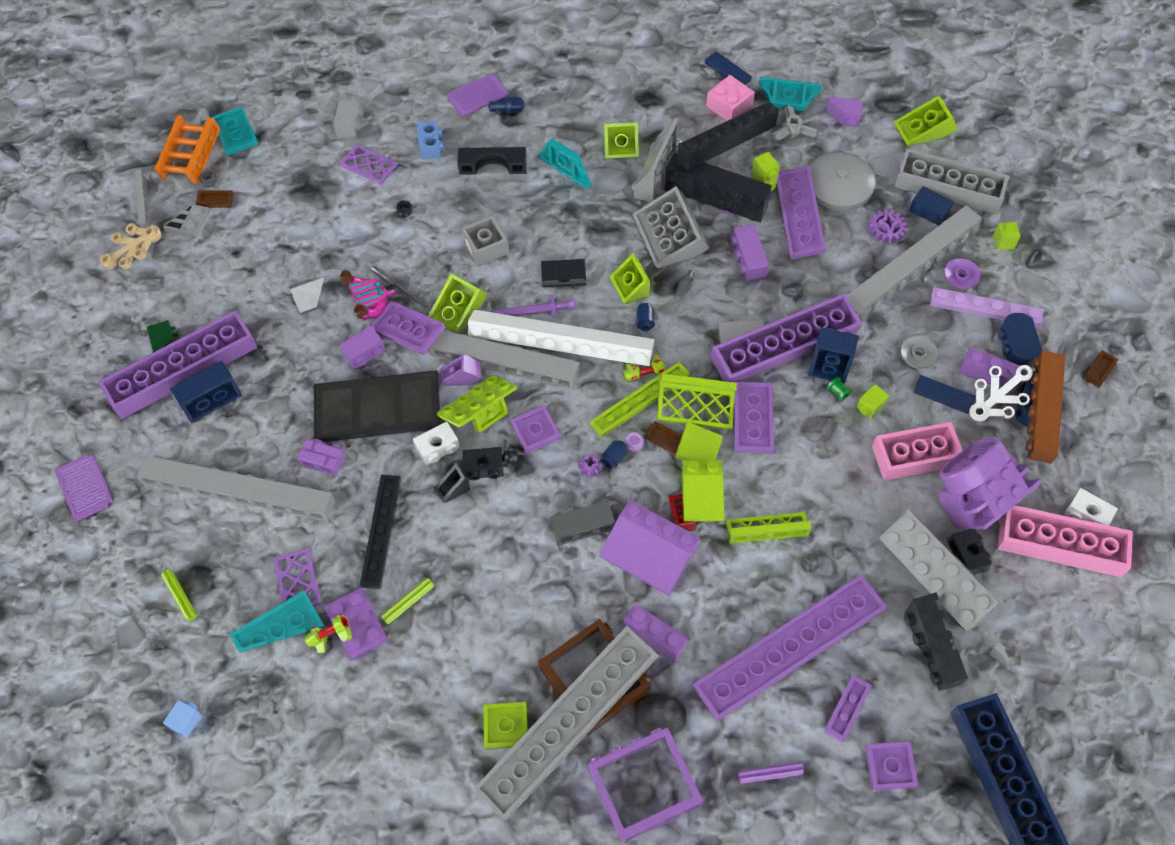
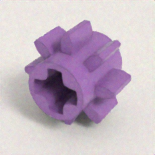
M593 453L588 456L583 455V462H578V467L581 468L580 474H585L588 476V479L593 476L598 477V470L603 469V465L599 464L600 457L596 458L593 456Z

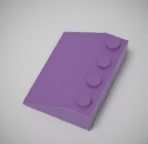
M629 500L619 515L599 557L669 596L699 548L700 537Z

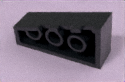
M937 592L913 599L904 613V621L912 630L913 641L921 650L922 661L931 672L930 678L933 685L937 686L939 691L963 684L968 676L958 650H953L954 638L951 631L945 628L944 619L946 616L943 610L939 611L936 600H939Z

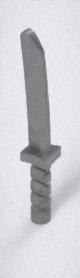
M376 265L371 268L374 274L389 285L392 284L393 288H398L420 305L428 306L425 301L400 285L397 277H390Z

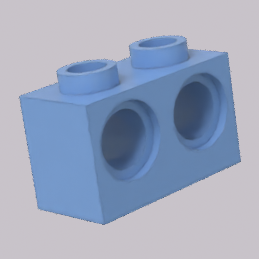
M437 121L417 123L421 160L441 157V150H444L443 140L439 139L442 137L441 127H438Z

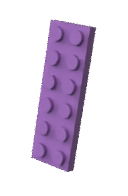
M807 165L779 172L777 186L791 260L825 253L826 247L810 166Z

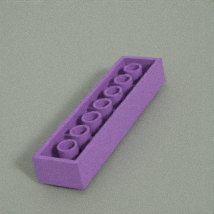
M844 293L713 346L710 357L723 381L741 382L813 352L820 327L857 334L862 326V322Z
M235 310L98 382L114 411L120 419H123L171 394L170 388L174 387L177 383L189 379L194 374L200 373L220 361H223L226 365L258 347Z

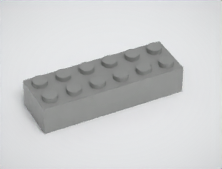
M907 148L894 187L918 193L922 187H925L953 201L955 204L967 205L970 208L997 215L1003 202L1010 175Z
M908 510L879 537L931 594L937 592L939 603L967 632L974 629L1002 604L914 512Z

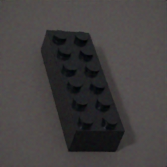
M674 152L666 167L665 190L669 191L677 186L688 199L699 201L720 210H728L735 215L761 223L768 209L772 185L707 163H702L687 170L675 162L677 153Z

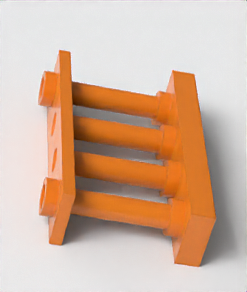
M177 115L154 169L162 180L166 179L168 172L186 174L192 183H199L200 175L206 166L220 132V127L215 119L207 118L205 125L200 126L187 124L181 115ZM186 131L201 132L198 139L183 138ZM180 144L196 146L192 153L177 152ZM174 158L190 160L187 167L171 165Z

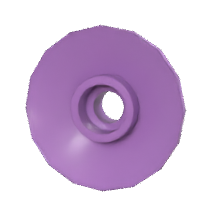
M963 258L950 261L944 270L946 280L954 287L969 289L976 286L981 277L980 269L977 265Z

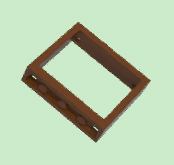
M598 619L538 661V668L559 697L567 690V687L551 667V664L598 631L610 644L615 638L608 623H603L601 619ZM645 672L637 680L639 686L617 701L586 734L587 736L650 692L651 681Z

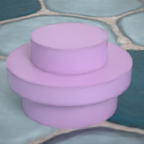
M638 433L629 434L625 438L627 449L633 452L641 450L644 446L643 437Z

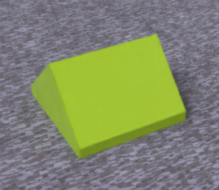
M638 122L604 124L605 158L639 157Z
M632 253L609 276L624 304L647 297L650 292V280L637 256Z

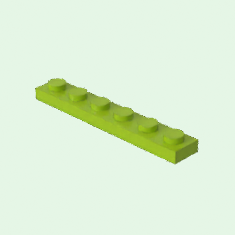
M680 362L662 372L663 374L691 377V374ZM661 374L590 421V426L600 438H603L658 400V379ZM664 389L663 395L665 396L671 390Z

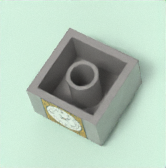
M493 215L461 228L463 242L477 266L509 254L508 240Z

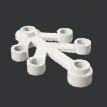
M1027 365L1018 367L1016 375L1000 389L999 377L1001 376V368L992 366L989 370L991 376V396L986 402H984V390L987 387V383L984 379L976 380V403L970 408L971 418L978 422L985 421L989 416L1010 419L1015 413L1012 407L1007 406L1004 409H992L991 407L996 403L1027 405L1030 398L1025 393H1021L1018 396L1006 395L1019 382H1026L1031 379L1032 369ZM992 370H999V374L993 375ZM1027 370L1028 374L1023 376L1020 374V371ZM983 382L984 387L978 388L977 384ZM1024 396L1027 398V401L1022 403L1019 398ZM982 409L984 412L982 415H978L976 410ZM1005 410H1011L1012 415H1005Z

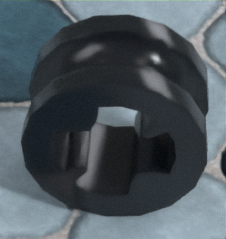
M402 200L397 203V214L400 217H408L412 214V204L409 201Z

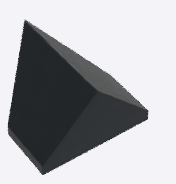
M454 460L444 477L434 487L443 503H447L470 491L469 481L461 465Z

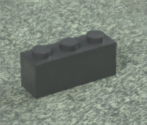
M598 501L591 506L577 507L573 511L566 513L558 512L550 517L557 546L610 532L615 525L608 501Z

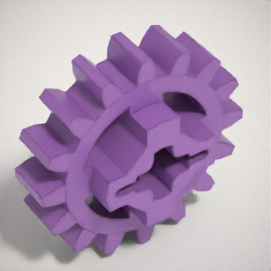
M887 209L884 210V213L879 210L877 215L872 214V218L869 220L868 231H871L870 236H875V241L880 239L881 244L885 241L889 245H891L892 241L898 243V240H902L907 231V223L904 222L905 217L900 218V213L894 214V210H891L890 213Z

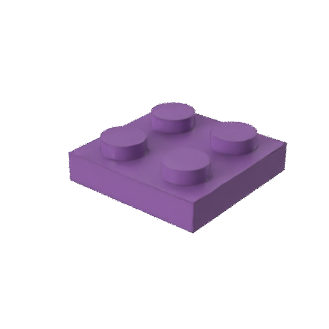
M545 405L510 419V424L526 454L561 439V435Z
M911 742L866 744L865 749L872 791L919 787Z

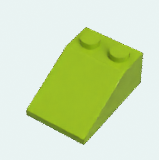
M940 95L894 121L907 146L941 139L958 130L953 116Z
M451 273L428 317L442 322L446 327L444 330L460 334L468 324L473 311L481 308L488 293Z
M682 460L681 480L684 521L724 522L722 460Z

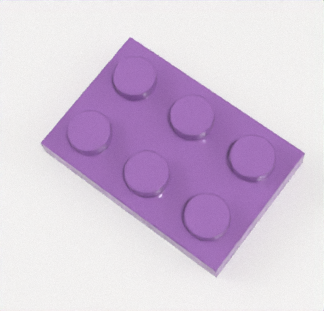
M362 587L324 606L332 624L333 618L338 614L345 616L349 621L352 639L343 642L340 637L339 639L350 661L388 642Z

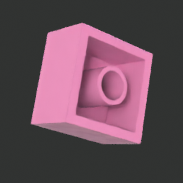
M729 75L708 92L706 106L728 121L743 114L753 106L755 92Z

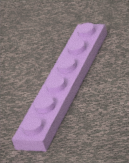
M933 287L929 306L1003 321L1009 314L1024 313L1033 319L1035 327L1040 328L1042 325L1043 309L936 287Z

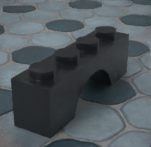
M526 147L458 148L457 164L459 175H476L479 169L489 164L502 165L508 170L509 174H527Z

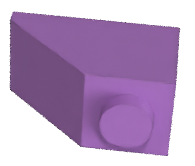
M829 97L826 111L841 125L858 127L862 114V100Z
M463 354L440 369V385L460 386L474 383L481 378V362Z

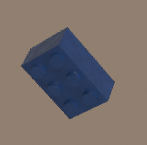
M820 327L808 376L829 381L840 377L841 382L845 384L855 356L859 335Z
M223 361L211 365L204 371L196 373L189 379L179 382L170 388L191 424L242 396Z

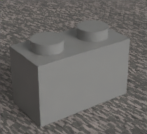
M339 99L333 124L337 136H357V131L361 127L360 118L363 117V108L360 107L359 100Z

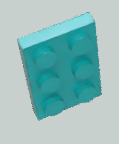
M243 107L211 117L215 119L220 127L218 136L227 156L259 145Z

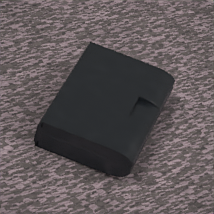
M585 259L541 261L542 288L586 285Z

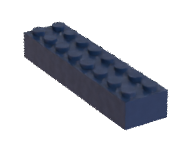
M995 693L956 706L950 714L1009 844L1069 845L998 694Z

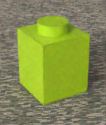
M1017 222L999 223L993 234L997 250L1015 249L1020 238Z
M875 384L860 398L857 408L863 415H867L872 419L886 406L890 396Z

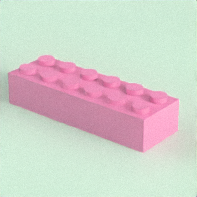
M1015 505L1000 517L997 550L1123 577L1131 569L1133 531Z

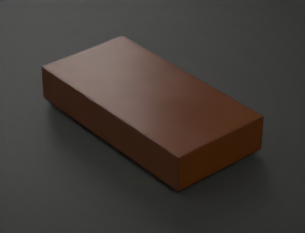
M199 190L196 205L208 208H232L234 193L232 190Z
M1101 350L1082 379L1100 388L1119 359Z
M654 421L645 434V439L676 455L682 435Z

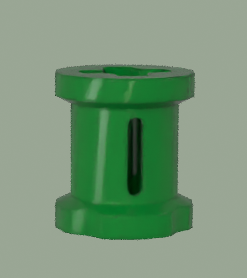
M840 377L834 378L827 386L829 391L838 396L840 402L845 400L852 392L851 388H847L841 382Z

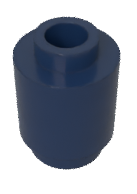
M641 303L636 309V326L642 331H649L655 326L654 309L649 303Z
M613 440L602 453L600 459L602 464L609 469L617 467L628 454L627 445L621 440Z

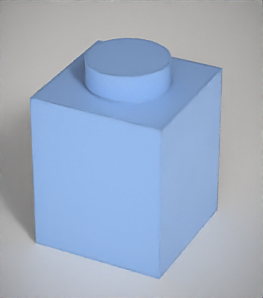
M178 700L163 724L176 733L188 738L202 715L197 711L198 706L190 701H187L185 704Z

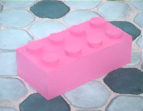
M952 422L876 436L872 445L884 481L941 470L945 464L963 451Z

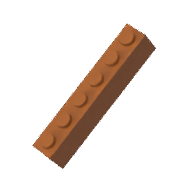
M1042 350L1033 361L1035 373L1032 376L1031 384H1034V388L1030 394L1032 405L1028 413V417H1031V422L1027 427L1029 439L1026 442L1025 450L1028 451L1027 459L1052 464L1058 456L1065 355Z

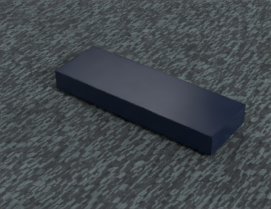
M717 51L705 59V64L724 78L731 75L744 85L751 81V75Z
M920 375L913 392L966 414L969 413L975 398L972 394Z

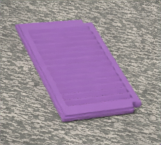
M489 74L449 92L448 100L460 116L463 117L487 106L489 101H498L509 96L510 93L495 75Z
M87 454L54 469L75 523L109 507V503L114 501L94 454L91 456Z

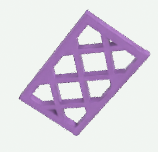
M355 144L339 165L382 185L398 166V163ZM358 149L365 152L363 154L355 155V152ZM368 156H374L379 158V160L370 162ZM366 157V163L357 164L356 159ZM354 160L355 165L350 166L346 163L347 161ZM387 162L392 165L391 167L384 168L383 163ZM381 164L382 169L371 170L372 165ZM368 166L369 172L365 173L359 170L358 168ZM383 173L381 179H378L373 176L376 174Z
M309 548L273 558L282 603L287 601L289 596H295L292 592L299 583L307 587L305 590L307 595L310 590L315 592L316 600L311 601L313 606L321 604ZM306 554L308 561L306 565L297 562L299 556ZM289 561L290 563L285 571L280 570L279 562ZM293 565L302 568L297 578L288 574ZM306 571L311 574L312 581L310 584L301 581ZM285 577L294 581L288 591L284 589L283 580Z

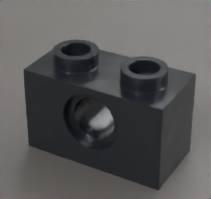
M501 447L462 450L463 471L469 480L475 481L480 478L497 479L504 476ZM482 463H486V464H487V465L484 466V467L479 466V465L482 464Z
M976 529L953 533L947 541L952 553L974 575L987 572L992 565L991 555L989 552H986L982 536L977 533ZM968 550H972L975 555L970 554Z

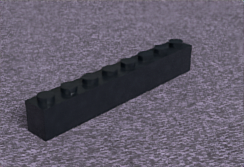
M766 102L679 143L675 162L689 170L774 128L780 109L776 108L772 103Z

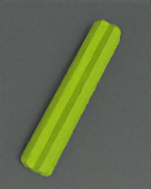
M167 569L162 572L161 576L185 619L188 622L196 619L197 614L173 571Z
M425 578L381 615L383 621L390 624L434 587L433 582L429 578Z

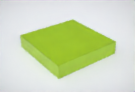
M687 422L675 458L680 460H716L723 436Z
M527 702L483 704L484 749L512 748L528 731Z

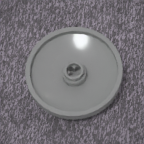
M830 153L817 158L810 165L816 201L824 207L840 211L853 210L867 203L874 192L876 182L872 169L866 162L854 155Z

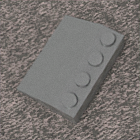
M674 118L658 135L656 141L652 142L650 154L646 155L644 166L639 169L638 179L634 180L632 185L634 198L646 202L655 200L666 176V167L677 150L678 118Z
M677 186L633 213V217L657 269L694 258L709 249L685 195Z

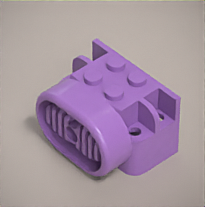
M988 437L971 444L942 467L939 477L945 488L940 492L939 500L955 528L986 530L1042 482L1040 479L1028 480L1025 476L1029 470L1027 465H1019L1015 457L1008 453L1001 439L998 437Z

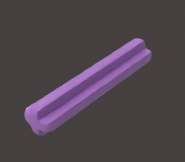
M801 762L740 770L738 772V779L741 784L798 776L804 773V768Z

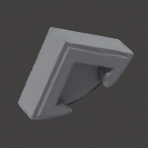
M997 642L988 653L1005 667L1011 662V656H1007L1005 653L1006 648L1000 642Z

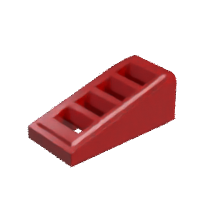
M682 494L668 496L673 523L687 531H695V521L679 523V520H684V517L677 516V514L683 513V509L676 510V507H683V503L674 504V501L683 500Z

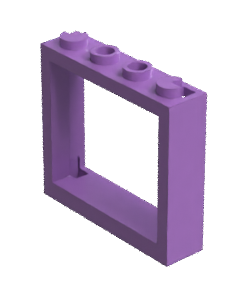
M668 727L663 730L657 728L649 733L650 736L643 739L642 737H637L630 741V745L624 748L618 746L610 751L611 754L602 757V755L596 756L590 760V764H587L588 771L621 844L702 806L704 802ZM664 739L692 797L624 829L598 773V769Z

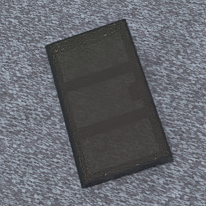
M433 370L314 384V439L330 442L425 431L441 425V418L437 415V412L440 411L438 371Z

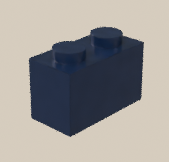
M922 187L912 200L909 211L939 226L949 215L954 202Z

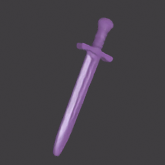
M551 295L550 303L490 312L510 316L552 312V317L556 318V309L569 308L574 310L577 303L574 299L555 303L554 296Z

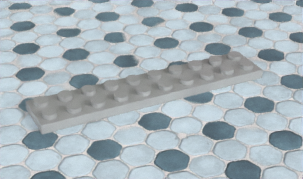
M626 626L474 789L504 821H507L659 657L658 654Z

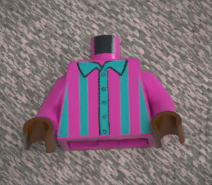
M343 270L340 274L342 284L350 283L349 287L356 303L353 312L357 313V317L363 321L369 318H377L388 305L386 298L395 295L392 284L382 288L378 279H364L352 276L348 270Z

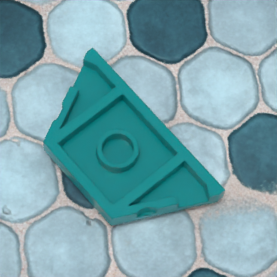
M759 77V85L768 103H772L776 108L780 109L790 105L796 111H804L822 89V84Z
M553 138L550 139L537 157L588 189L591 186V182L579 155Z

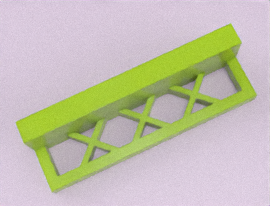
M805 512L726 519L729 544L809 536L812 529L811 522L807 521ZM801 518L802 522H791L792 519ZM773 521H779V522H781V524H771V523H772ZM757 522L761 524L760 526H751L753 523ZM739 524L742 527L732 528L731 525Z

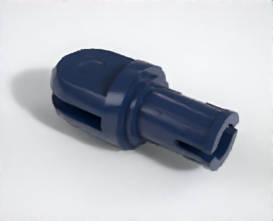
M505 97L503 101H489L488 104L489 112L504 111L506 114L522 112L525 106L523 99L520 97Z

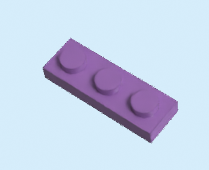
M854 675L851 676L824 733L842 743L845 742L871 689V684Z

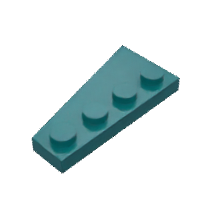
M302 591L229 635L241 653L309 632L314 627L322 628L325 625L306 592Z

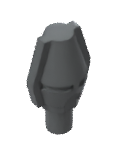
M689 270L687 275L680 279L676 290L677 295L684 296L691 290L695 274L693 270Z

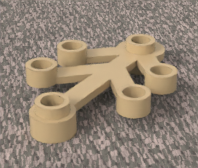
M130 223L126 227V232L132 236L136 234L142 236L135 239L124 237L119 232L114 233L111 240L117 245L126 244V246L113 254L102 255L100 258L102 266L111 270L116 267L117 259L128 253L126 257L119 260V266L125 270L129 269L134 257L138 260H143L146 257V252L151 242L155 243L161 238L160 229L156 225L145 229Z

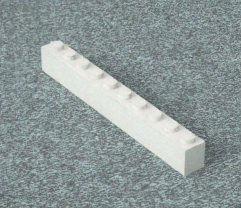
M474 310L468 320V335L470 337L650 366L655 339L480 310Z

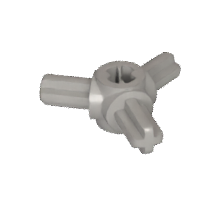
M788 105L784 108L786 118L782 128L772 134L774 141H780L786 136L795 138L800 134L814 138L818 130L803 125L804 121L795 115L794 108Z

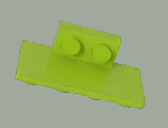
M496 375L490 376L481 384L474 386L466 394L459 396L451 404L444 406L442 410L437 412V415L457 427H462L472 420L475 431L481 433L508 414L504 397L516 390L517 386Z

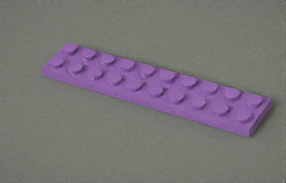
M860 575L695 682L692 687L718 722L884 612L888 607L865 578Z

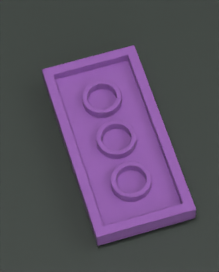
M393 301L389 302L371 325L378 335L421 355H425L446 328L442 322Z
M734 382L737 383L734 397V452L773 454L772 383Z

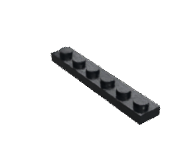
M381 474L360 580L362 588H382L401 485V476Z

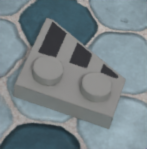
M192 204L164 225L163 228L168 233L197 238L210 213L209 208Z

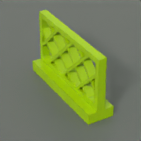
M661 374L658 379L657 421L679 424L690 422L703 427L733 429L734 397L737 383ZM664 389H670L675 396L668 401L663 395ZM684 391L690 392L694 397L688 403L681 396ZM702 394H708L712 401L705 405L699 397ZM721 396L729 397V405L725 408L718 401ZM676 398L684 405L678 411L670 403ZM695 400L703 407L697 413L690 407V404ZM714 402L721 409L716 415L708 408ZM667 405L674 412L670 417L662 416V409ZM687 408L693 416L690 419H684L680 412ZM705 410L711 419L709 421H702L698 415ZM724 413L728 417V424L721 423L716 417Z

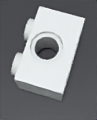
M447 421L413 439L415 448L425 465L435 463L441 457L452 454L460 448L458 438Z
M1080 488L1072 498L1064 514L1071 518L1109 526L1118 508Z

